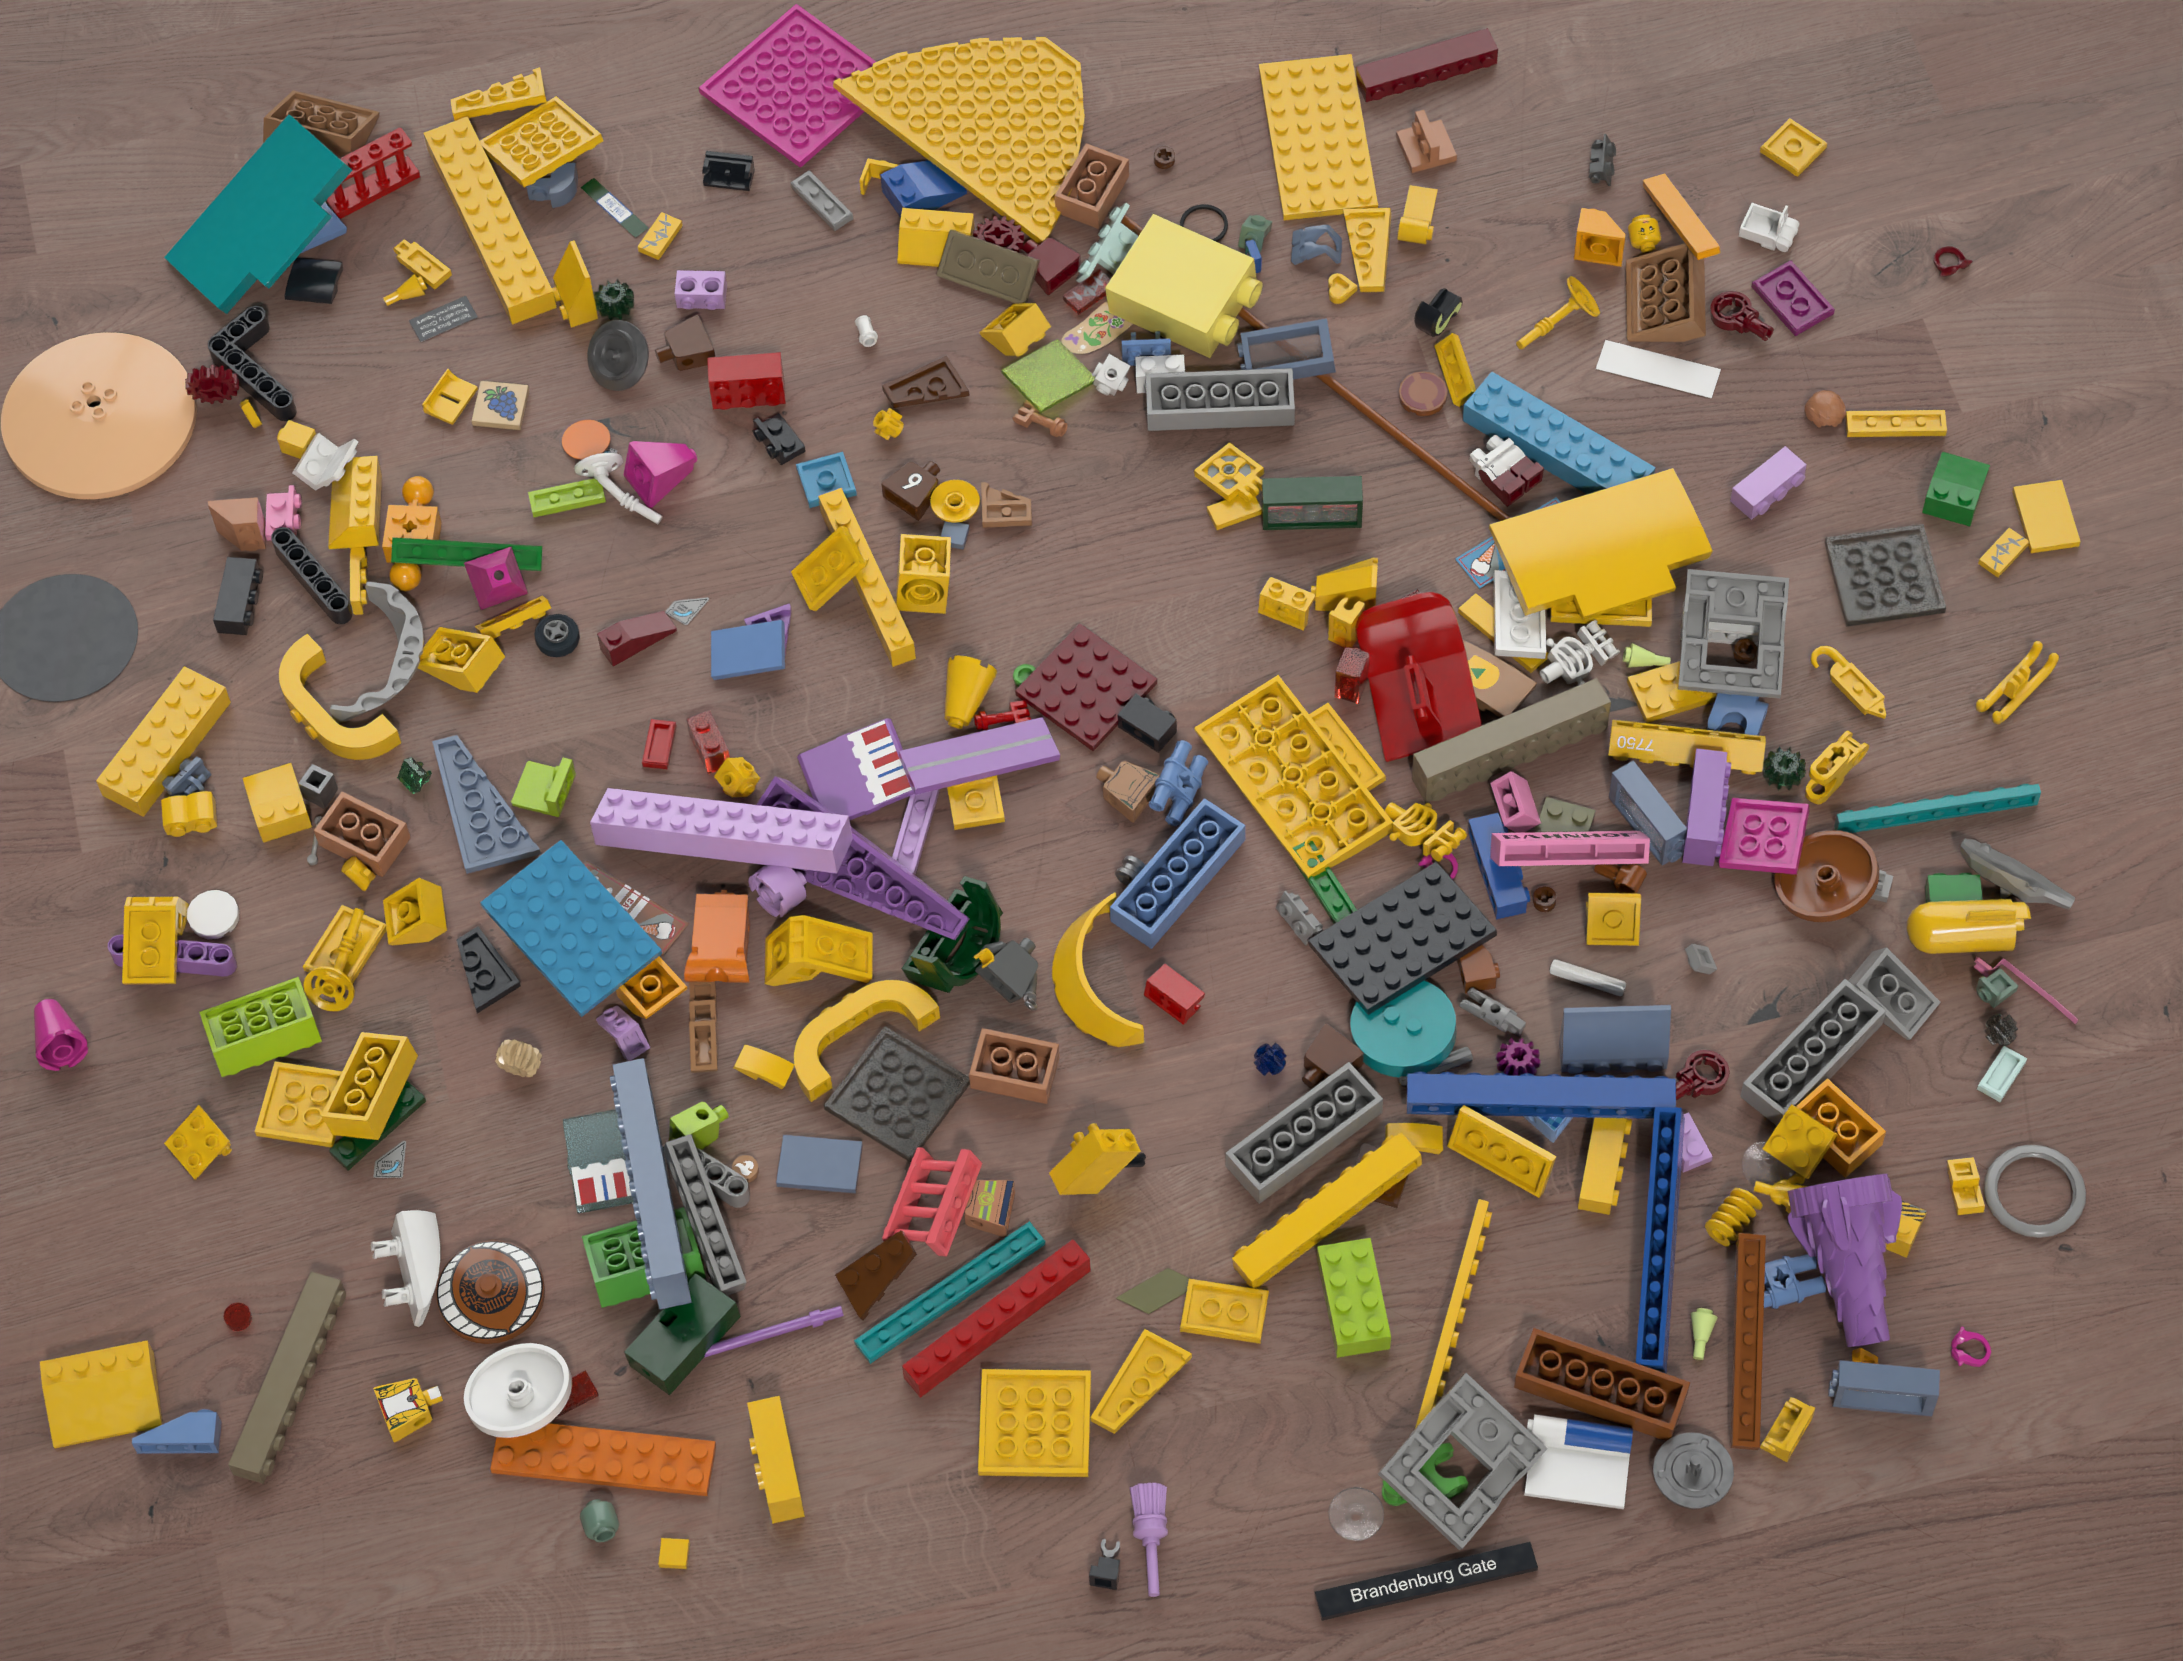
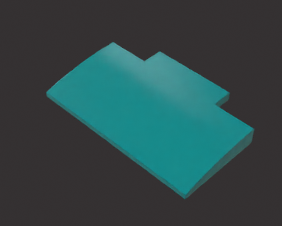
M288 114L164 258L218 309L228 314L257 279L270 289L332 218L321 206L351 173L352 169Z

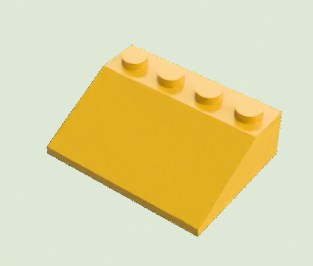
M148 1340L40 1361L42 1388L54 1448L150 1430L162 1425L155 1357Z

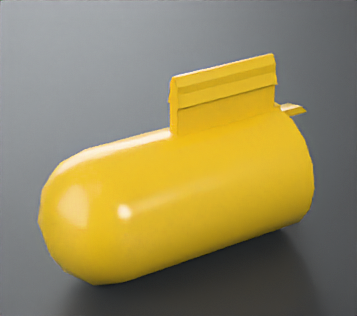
M2011 899L1927 902L1918 905L1912 910L1907 920V933L1910 942L1919 951L1928 954L2013 951L2016 943V931L2025 930L2024 919H2031L2029 907L2025 902H2012Z

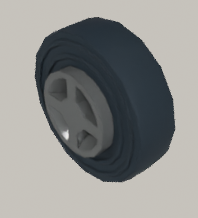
M553 614L543 618L537 624L534 633L535 642L540 651L547 656L556 658L572 653L578 646L580 639L577 624L572 618L563 614Z

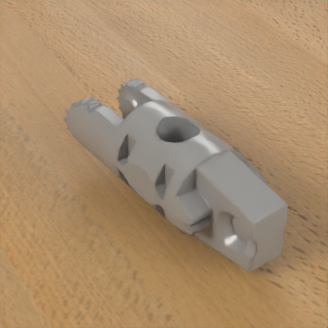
M1473 987L1469 989L1468 995L1473 1000L1482 1004V1006L1480 1007L1468 1000H1462L1459 1007L1503 1032L1509 1031L1517 1036L1521 1035L1525 1029L1526 1022L1517 1017L1515 1011Z

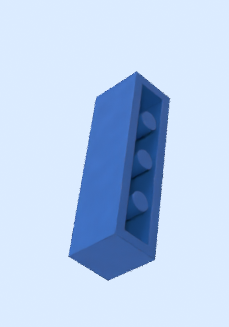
M1499 813L1469 819L1467 832L1496 920L1526 913L1527 902H1530V894L1528 888L1522 885L1523 874L1521 867L1498 866L1490 859L1492 833H1508V828L1504 826L1503 821L1501 822Z

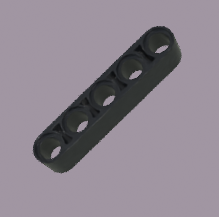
M282 527L276 529L271 535V540L279 559L335 624L348 623L352 618V609L345 593L289 528Z

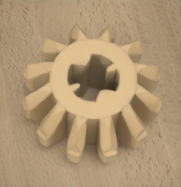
M515 1039L504 1040L500 1048H498L495 1062L500 1069H504L513 1075L533 1077L540 1067L542 1055L537 1048L532 1047L530 1044H526L523 1041L519 1042Z

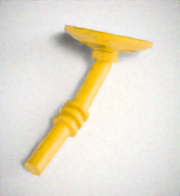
M1573 276L1567 278L1568 289L1572 296L1569 298V302L1550 317H1544L1535 324L1533 330L1516 342L1519 349L1523 350L1538 337L1545 336L1553 330L1556 323L1573 310L1581 308L1593 317L1600 315L1599 307L1593 296L1578 279Z
M354 909L346 935L342 936L343 941H340L342 946L338 947L340 952L334 967H317L311 970L304 979L303 988L307 998L315 1006L323 1010H344L354 999V986L351 980L343 973L349 955L353 954L351 949L355 948L353 943L357 942L355 937L363 918L364 910ZM316 975L318 977L315 981V988H313L312 979ZM321 979L324 980V983H323L322 986L320 985V980H321ZM340 985L342 986L341 992L338 990ZM346 986H348V996L345 999L343 995L346 992ZM324 994L328 997H335L336 1002L325 1001L319 996Z

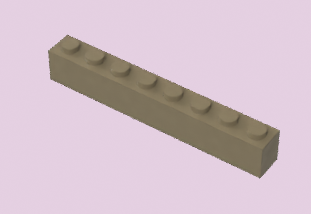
M310 1272L228 1464L233 1475L264 1484L266 1477L272 1474L276 1453L282 1450L285 1443L284 1434L287 1427H291L294 1422L295 1408L298 1402L301 1403L305 1396L306 1382L308 1378H312L314 1375L317 1356L322 1354L325 1349V1337L328 1330H332L335 1325V1314L338 1306L341 1307L344 1304L346 1291L341 1280Z

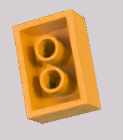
M1828 1078L1796 1106L1838 1134L1823 1158L1845 1178L1883 1145L1886 1131Z

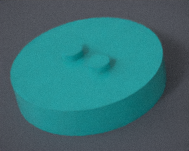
M1427 981L1421 982L1370 1015L1356 1002L1351 1014L1352 1042L1364 1053L1363 1062L1376 1072L1387 1076L1407 1077V1074L1419 1071L1430 1072L1450 1055L1455 1045L1457 1029L1453 1005L1442 990Z

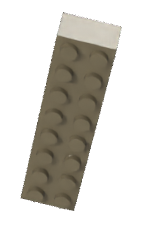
M1593 679L1415 753L1413 757L1412 780L1425 803L1439 801L1447 794L1454 791H1463L1469 785L1478 781H1487L1495 774L1508 772L1524 762L1530 763L1543 754L1554 753L1562 746L1576 744L1586 736L1600 734L1608 728L1611 701L1598 679Z

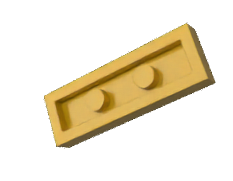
M1451 333L1434 346L1453 404L1460 407L1476 391V387L1459 336Z
M542 595L478 624L475 628L478 634L492 636L494 639L500 636L501 631L510 628V630L519 628L524 624L523 621L529 618L538 619L546 615V611L551 609L548 599Z

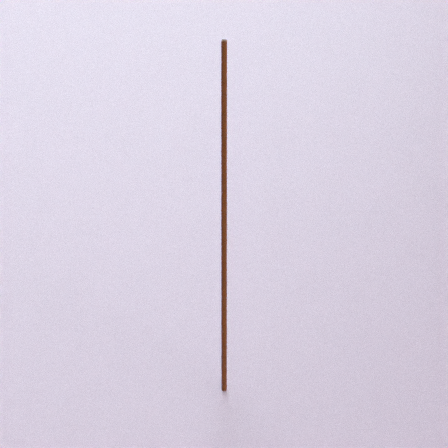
M1124 215L1120 222L1138 236L1143 230L1141 226L1127 215ZM1244 307L1238 313V316L1256 330L1269 328ZM1287 341L1274 343L1297 362L1310 360ZM1329 374L1316 376L1496 519L1503 521L1511 518Z

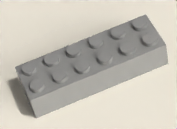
M1292 368L1146 374L1148 431L1293 426L1295 423Z
M1844 979L1743 1083L1740 1097L1777 1126L1791 1104L1797 1106L1827 1078L1830 1080L1882 1026L1886 1010Z
M1348 1062L1225 1153V1166L1260 1204L1379 1116L1383 1109V1098Z

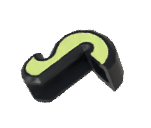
M1443 288L1439 290L1430 304L1421 301L1414 317L1416 328L1432 337L1440 335L1447 327L1450 319L1455 317L1460 311L1463 303L1462 297Z

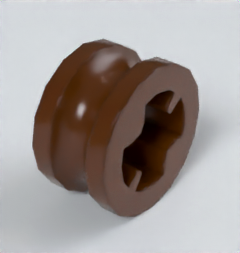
M1161 146L1155 150L1154 164L1158 168L1168 169L1174 165L1175 152L1171 147ZM1161 155H1165L1168 160L1164 161Z
M1750 639L1737 641L1734 648V659L1740 664L1752 663L1756 658L1757 646ZM1744 648L1745 651H1750V653L1747 655L1745 652H1741V649Z
M1546 886L1536 889L1533 895L1534 907L1538 911L1545 913L1553 910L1556 906V892ZM1543 895L1547 896V903L1542 902L1541 898Z

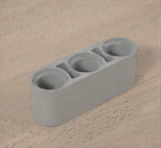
M696 1148L713 1194L735 1208L745 1206L750 1200L747 1180L723 1163ZM715 1175L722 1176L719 1180L710 1179ZM735 1189H742V1190H743V1191H742L741 1193H739V1194H733V1193H731V1192H732L733 1190H735Z

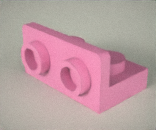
M289 485V493L267 494L265 527L267 541L271 540L272 533L278 528H289L295 536H297V529L301 528L300 515L297 514V509L301 508L302 501L301 495L296 493L294 485Z

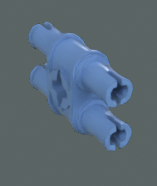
M1184 740L1177 741L1173 753L1164 761L1162 773L1155 781L1156 789L1148 804L1155 811H1163L1168 798L1172 799L1173 803L1165 818V821L1172 826H1179L1187 809L1192 807L1194 796L1202 786L1201 777L1206 765L1209 763L1205 757L1195 755L1188 769L1185 766V762L1192 749V745Z
M1808 1254L1790 1258L1785 1255L1782 1259L1765 1263L1764 1286L1766 1291H1764V1308L1778 1309L1779 1306L1794 1302L1801 1303L1805 1297L1826 1292V1284L1822 1276L1801 1282L1796 1280L1795 1277L1797 1273L1817 1269L1815 1256L1809 1257Z

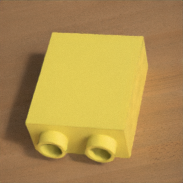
M1153 214L1105 287L1109 313L1150 332L1160 331L1161 337L1171 339L1172 342L1210 358L1219 343L1228 346L1232 342L1239 326V320L1236 316L1243 306L1252 308L1256 304L1263 284L1256 279L1254 258Z

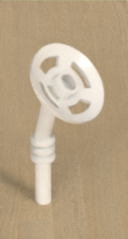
M595 454L582 459L575 465L576 474L594 477L620 502L621 506L625 505L626 509L630 508L629 511H636L657 525L660 523L662 515L641 504L638 498L634 499L635 497L633 495L630 496L628 492L625 494L608 478L610 472L622 465L623 458L620 454ZM585 468L588 470V473H583L582 470Z

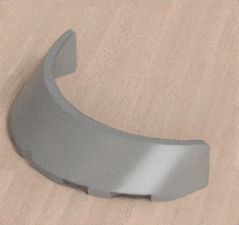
M366 582L365 585L369 600L386 614L397 635L398 648L388 683L379 692L362 694L352 706L331 705L330 713L336 723L354 719L392 699L408 684L419 666L420 656L423 653L424 634L419 615L415 607L399 593L398 589L390 584Z

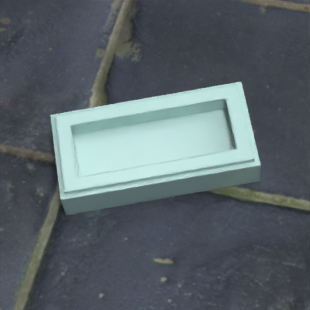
M2003 1046L1979 1083L1977 1090L2001 1102L2026 1064L2027 1058Z

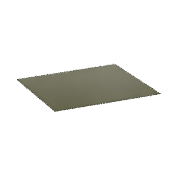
M1167 1268L1116 1297V1299L1150 1314L1185 1294L1190 1278Z

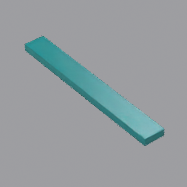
M1027 1222L855 1339V1345L870 1364L1046 1245L1045 1240L1031 1222Z

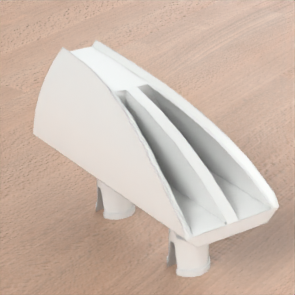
M420 1210L401 1211L396 1214L392 1227L393 1240L371 1242V1251H374L373 1259L393 1255L398 1257L405 1287L383 1289L382 1299H385L384 1306L408 1303L413 1324L419 1327L423 1324L428 1313L438 1279L440 1267L439 1230L435 1213Z

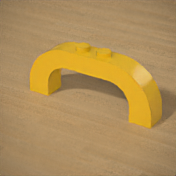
M308 634L304 635L288 649L279 668L280 686L285 701L291 710L292 718L298 724L302 722L305 725V731L312 740L317 738L333 754L352 760L376 758L401 744L398 730L383 714L360 728H346L336 723L304 688L309 675L326 663L323 650Z
M884 980L871 983L855 993H849L835 1006L825 1008L818 1017L813 1019L803 1029L794 1050L797 1080L809 1101H814L832 1089L831 1076L819 1062L822 1052L828 1045L874 1015L886 1011L904 1015L920 1032L940 1019L939 1006L933 998L914 984L899 980Z

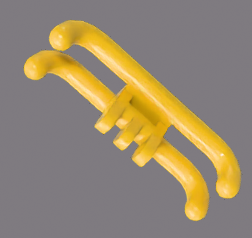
M2040 641L2034 642L2026 657L1984 700L1979 699L1976 702V710L1978 712L1987 711L2005 694L2011 701L2001 711H1995L1992 714L1993 723H2003L2050 675L2058 663V654L2051 653L2041 670L2028 681L2031 672L2029 667L2035 662L2043 648Z

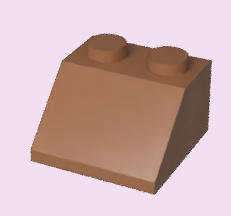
M258 497L208 501V507L219 534L241 551L266 549V522Z

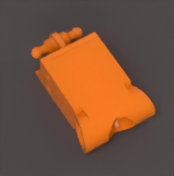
M721 890V892H715L714 894H696L692 952L685 966V982L721 981L750 983L746 964L750 932L748 895H735L727 890Z

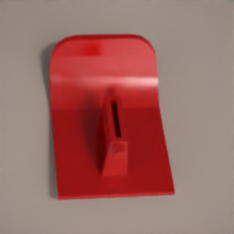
M1434 592L1420 593L1371 607L1358 617L1355 626L1357 639L1369 678L1386 762L1414 755L1417 752L1482 726L1463 638L1455 611L1447 598Z

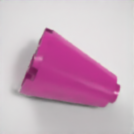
M45 999L35 1006V1053L40 1066L47 1070L59 1071L62 1066L68 1065L71 1068L81 1062L88 1053L87 1039L58 1001Z

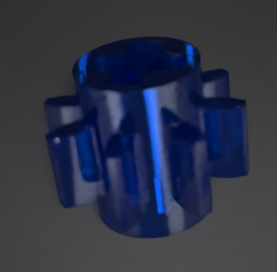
M1265 1043L1256 1050L1254 1064L1257 1066L1256 1069L1264 1076L1268 1072L1276 1075L1284 1069L1286 1065L1284 1058L1287 1055L1277 1043H1274L1272 1047Z

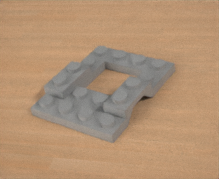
M1688 569L1678 690L1780 699L1789 578ZM1709 622L1759 626L1757 669L1706 665Z
M1465 1373L1409 1435V1438L1379 1471L1378 1475L1458 1550H1461L1497 1509L1504 1496L1531 1469L1548 1448L1475 1380ZM1450 1434L1489 1470L1459 1508L1419 1472L1420 1468Z

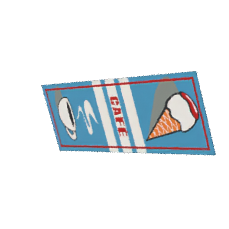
M1555 497L1554 499L1550 500L1549 502L1537 508L1536 510L1552 506L1561 502L1557 497ZM1493 537L1488 538L1455 559L1479 589L1493 581L1495 570L1506 571Z

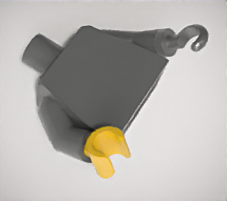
M1023 938L1019 944L1011 940L1007 943L998 941L983 946L981 951L974 956L975 959L979 958L982 962L975 971L1010 1004L1023 997L1027 1008L1033 1011L1037 1009L1036 970L1039 964L1030 955L1036 948L1033 941Z

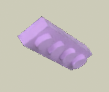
M939 789L910 795L892 858L914 875L920 861L940 792Z

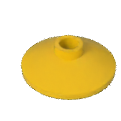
M949 480L941 483L934 489L930 503L932 511L938 518L946 522L958 523L968 520L977 512L980 505V497L976 488L970 483L963 480Z

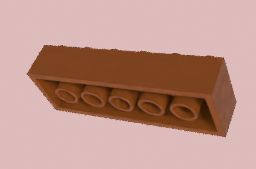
M1533 1328L1516 1373L1514 1384L1516 1389L1621 1426L1633 1428V1430L1664 1441L1673 1437L1690 1386V1382L1536 1328Z

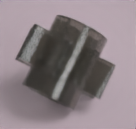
M2001 1014L1993 1015L1985 1024L1987 1028L1984 1030L1987 1034L1985 1037L1993 1046L1997 1042L2000 1046H2007L2017 1037V1022L2010 1014L2006 1017Z

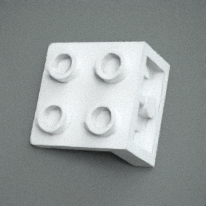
M318 433L313 437L292 473L314 490L323 486L327 487L331 482L339 481L344 475V466L355 456L357 452L355 447L358 441L353 439L337 447Z

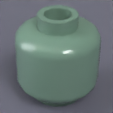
M600 1499L592 1500L586 1504V1507L580 1513V1521L585 1535L596 1542H606L612 1539L619 1529V1520L615 1508L610 1502L601 1501Z

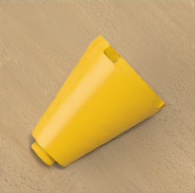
M957 655L954 656V659L951 657L948 659L944 718L948 721L949 726L962 729L963 726L970 724L996 678L997 670L992 665L988 664L987 668L980 665L981 660Z

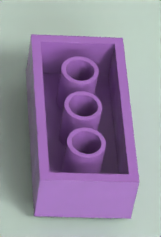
M1696 748L1682 863L1713 866L1715 857H1720L1724 836L1726 800L1729 789L1728 780L1731 770V763L1726 762L1727 752Z

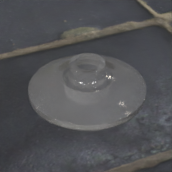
M1760 1141L1750 1146L1742 1159L1743 1174L1754 1186L1756 1181L1774 1185L1780 1180L1789 1179L1795 1173L1793 1169L1762 1149L1767 1141ZM1765 1159H1771L1774 1163L1768 1164L1765 1162Z
M1359 1487L1345 1489L1339 1492L1330 1504V1524L1335 1532L1345 1539L1353 1541L1368 1539L1375 1535L1383 1524V1505L1380 1499L1367 1489ZM1358 1514L1361 1516V1519L1353 1521L1351 1516Z

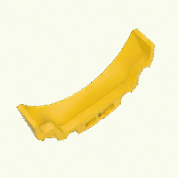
M1114 892L1078 917L1063 934L1054 954L1052 980L1055 984V995L1061 1009L1069 1016L1079 1030L1107 1042V1045L1124 1047L1144 1043L1143 1025L1117 1015L1098 999L1087 981L1082 961L1085 935L1092 930L1094 919L1098 915L1110 912V906L1117 899V895Z

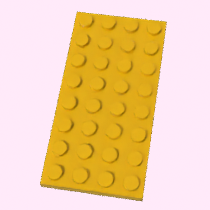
M1352 54L1259 64L1260 81L1283 221L1344 214L1343 209L1378 208Z

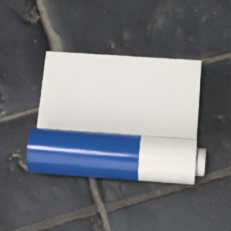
M1534 1414V1420L1528 1419L1527 1430L1548 1449L1527 1472L1524 1496L1624 1509L1633 1428Z

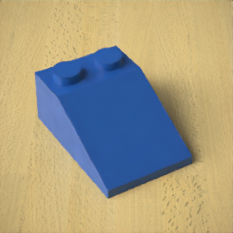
M930 161L901 164L880 174L882 192L900 217L902 208L936 210L967 194V190Z

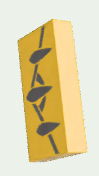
M661 212L637 246L638 252L659 260L682 228V221Z
M2008 528L1979 559L1978 564L1999 578L2028 547L2029 541L2011 528Z

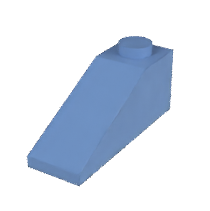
M202 1409L198 1412H189L132 1438V1445L137 1454L219 1453L222 1422L217 1412Z

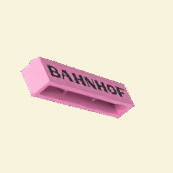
M1641 831L1492 833L1490 859L1498 866L1648 864L1650 838Z

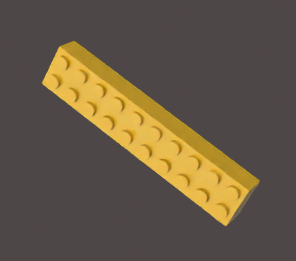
M468 117L424 132L427 150L511 324L513 325L557 308L553 290Z

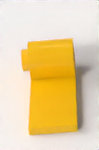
M1409 186L1404 214L1399 224V241L1427 244V240L1432 241L1434 226H1431L1438 189Z

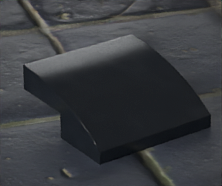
M296 258L287 281L284 295L285 300L332 304L338 292L337 282L343 271L342 262Z

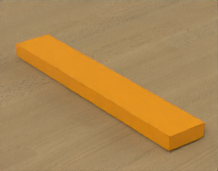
M1665 173L1643 180L1644 189L1697 260L1720 253L1718 243Z

